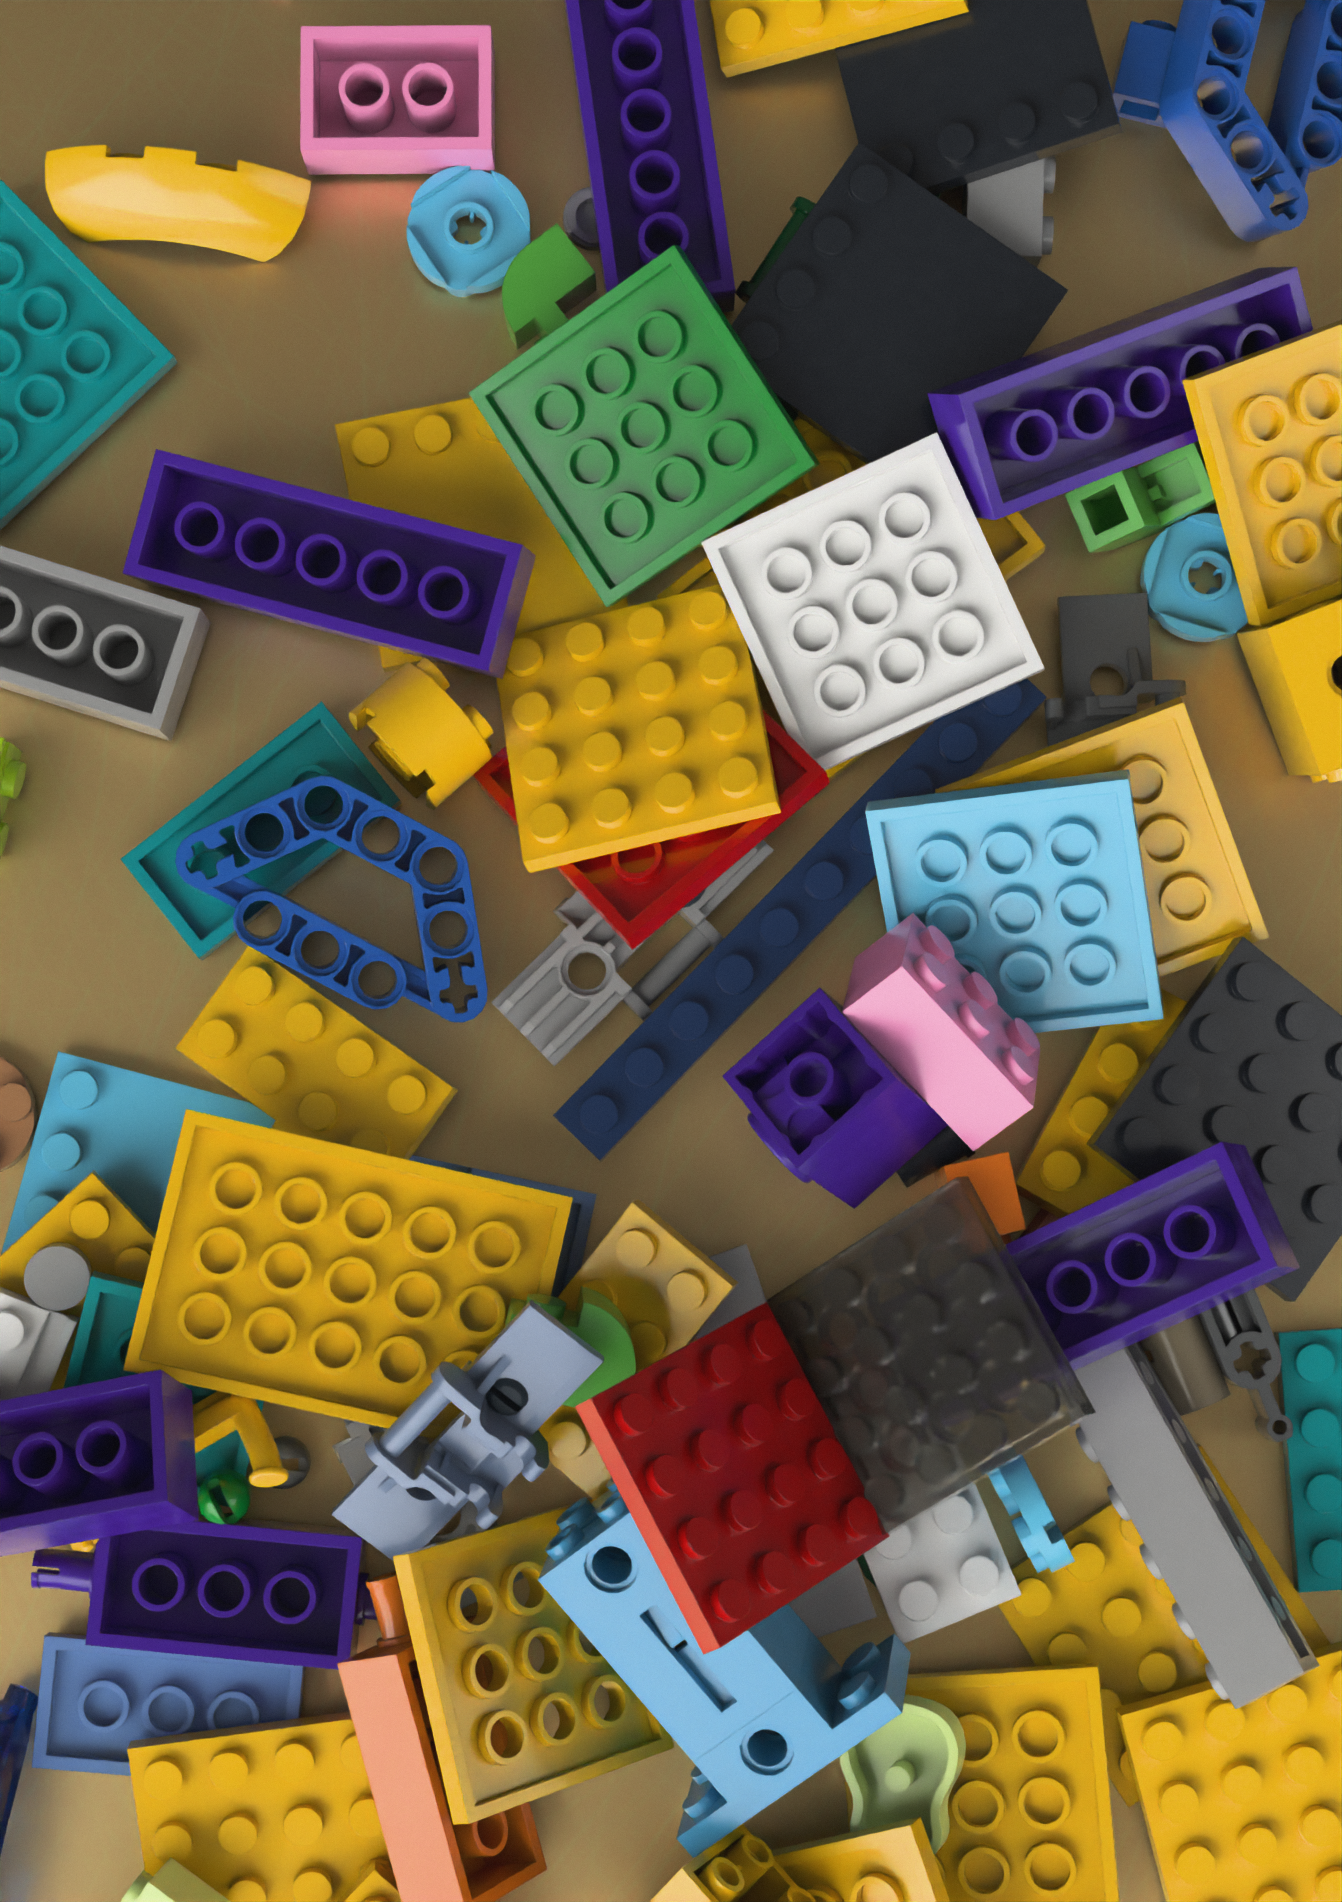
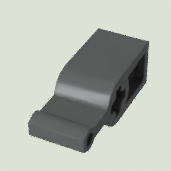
M1255 1289L1198 1314L1225 1381L1231 1385L1247 1389L1258 1415L1255 1420L1257 1431L1264 1438L1277 1443L1292 1437V1422L1287 1416L1281 1414L1269 1385L1279 1374L1282 1359L1280 1349ZM1241 1344L1247 1348L1259 1350L1260 1357L1251 1362L1253 1369L1251 1374L1249 1371L1234 1368L1233 1361L1242 1356Z

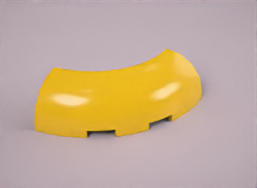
M107 145L76 146L47 151L45 159L46 191L55 214L71 233L88 243L124 239L166 241L217 249L260 262H265L279 255L294 238L305 215L311 181L284 171L243 160H238L236 167L222 163H203L198 165L196 164L198 155L196 151L145 146L144 156L132 153H115L111 155V148Z

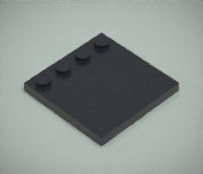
M967 0L969 8L967 13L835 48L858 143L860 142L933 195L1123 133L1088 0Z
M859 142L731 326L781 404L865 464H869L936 432L939 435L927 393L1022 358L1068 292V289Z

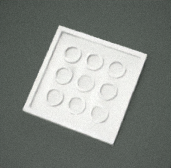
M937 432L701 542L787 733L824 770H828L1045 670Z

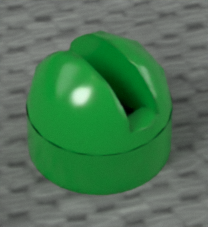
M219 1469L210 1473L203 1480L200 1486L201 1489L198 1492V1507L201 1514L209 1522L233 1524L245 1516L250 1506L252 1491L248 1480L241 1473L232 1469ZM220 1485L222 1493L232 1510L231 1513H223L211 1489Z

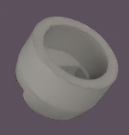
M290 1436L277 1437L274 1440L281 1459L298 1458V1470H287L289 1473L287 1481L273 1486L276 1489H289L305 1479L310 1470L311 1458L307 1447L300 1440Z

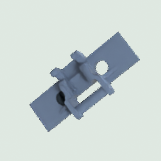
M531 1300L473 1362L469 1360L462 1369L450 1362H441L431 1373L433 1382L385 1433H374L365 1443V1451L375 1465L333 1508L331 1515L392 1561H394L393 1556L424 1547L469 1500L478 1511V1515L475 1518L477 1524L483 1529H488L502 1514L503 1490L518 1474L522 1472V1475L528 1481L534 1482L548 1467V1442L538 1429L603 1363L604 1356ZM450 1402L456 1405L461 1412L431 1444H422L416 1439Z

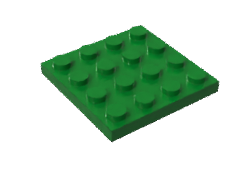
M678 245L668 248L469 392L474 403L606 607L617 604L700 547L702 541L719 534L820 464L684 251Z

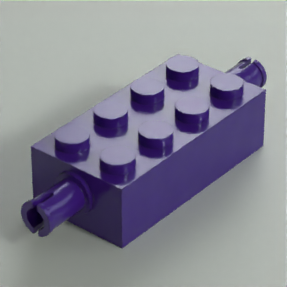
M199 1514V1520L99 1538L94 1553L48 1548L35 1550L32 1566L59 1569L39 1568L37 1572H32L31 1586L33 1589L50 1588L89 1592L90 1606L85 1645L339 1670L337 1663L357 1654L359 1625L364 1626L365 1619L377 1620L370 1591L365 1583L366 1580L370 1579V1574L365 1573L368 1542L350 1528L242 1518L233 1524H217L209 1522L202 1514Z

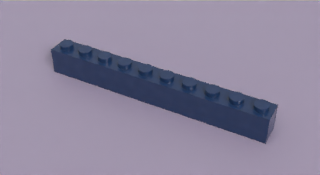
M1024 679L935 720L553 1116L602 1162L877 877L865 813L867 803L935 794V789L975 775L1039 709L1047 697L1032 682Z

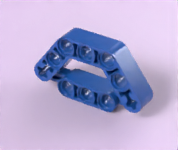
M1183 0L1159 100L1160 116L1231 231L1238 238L1246 242H1257L1300 226L1306 218L1309 208L1308 196L1305 191L1308 174L1334 165L1342 157V0H1305L1304 9L1296 15L1287 43L1268 128L1244 91L1265 1L1268 0ZM1212 36L1214 37V39H1215V41H1216L1217 47L1215 46V44H1214V42H1213ZM1197 94L1199 95L1202 101L1203 108L1199 104ZM1231 148L1233 149L1234 154L1236 156V161L1233 158Z
M320 775L309 778L193 832L182 840L176 851L175 864L178 874L184 882L234 907V929L239 939L255 950L371 1009H386L396 1004L403 996L451 1022L463 1023L474 1019L482 1012L487 1002L488 989L468 861L464 851L453 840L350 785L330 776ZM322 785L334 788L342 800V808L338 817L327 823H319L310 819L304 808L305 797L309 791ZM256 814H272L282 823L284 830L283 838L273 849H257L247 840L245 833L246 824ZM374 817H388L395 822L398 828L399 837L397 844L385 853L370 851L362 841L363 828ZM233 825L237 845L250 860L241 865H236L235 854L231 853L217 861L216 870L218 873L215 876L208 877L203 869L192 871L187 861L195 855L193 844L203 841L208 849L227 843L228 839L220 830ZM324 838L406 881L411 887L423 969L294 900L250 879L244 874ZM434 847L448 849L453 854L455 860V869L452 876L441 883H431L425 880L419 869L422 855L428 849ZM265 900L272 902L281 913L282 920L279 928L268 936L253 934L244 923L243 915L245 910L256 901ZM443 911L459 913L465 923V932L462 938L456 944L450 946H441L435 943L429 933L432 919ZM314 931L328 932L338 942L339 950L337 956L327 965L316 966L310 964L301 953L303 940ZM470 952L471 962H458L460 977L465 985H474V993L464 996L463 1007L454 1008L449 998H440V990L450 987L448 967L446 964H442L434 968L433 958L454 959ZM370 962H385L395 971L394 984L383 995L374 996L367 994L359 985L360 971Z

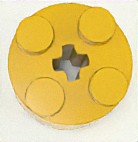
M424 657L416 665L409 662L405 663L356 706L348 716L357 732L368 725L377 738L368 746L372 753L415 798L419 797L426 790V806L434 810L492 759L490 751L492 745L487 738L493 734V730L485 718L473 706L467 704L461 709L445 692L450 686L449 682L442 672L430 660Z

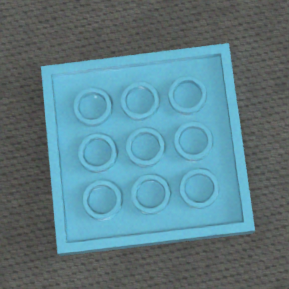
M1129 769L867 803L865 813L887 932L912 913L926 927L930 925L937 927L950 941L955 952L954 957L970 974L972 972L981 974L994 989L998 1005L1012 1020L1016 1017L1024 1020L1034 1033L1164 1019V1005Z
M58 1051L1 1254L93 1170L102 1177L156 1234L186 1109L271 1128L276 1120L250 1102Z

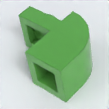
M558 223L523 248L511 262L504 277L502 304L509 336L517 349L536 335L540 337V339L534 342V345L569 321L565 314L597 290L596 272Z
M1199 441L1158 456L1138 467H1130L1064 494L1089 553L1110 551L1164 531L1176 523V521L1216 503Z
M581 1286L576 1311L565 1309L566 1302L549 1295L528 1294L526 1301L511 1298L505 1327L532 1300L604 1356L603 1363L562 1405L575 1407L635 1374V1352L627 1321L618 1307L601 1293Z

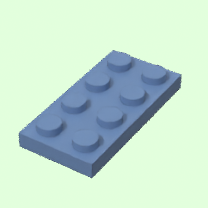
M49 1632L44 1636L32 1768L131 1776L127 1748L132 1740L301 1718L305 1666L85 1645L86 1635Z

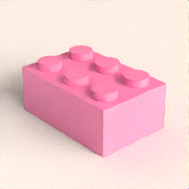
M491 25L301 26L300 151L308 175L436 174L454 166H470L471 170H483L491 173L490 170L495 171V49Z
M912 913L855 957L842 1013L968 1147L975 1151L1034 1107L1040 1043L1034 1031L1024 1020L1018 1017L1012 1020L998 1005L994 989L978 972L970 974L954 957L955 952L948 938L937 927L933 925L926 927Z

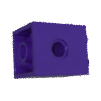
M818 988L722 1077L751 1111L747 1116V1120L753 1130L791 1173L804 1183H810L812 1180L855 1209L948 1124L842 1013L843 1006L824 990Z

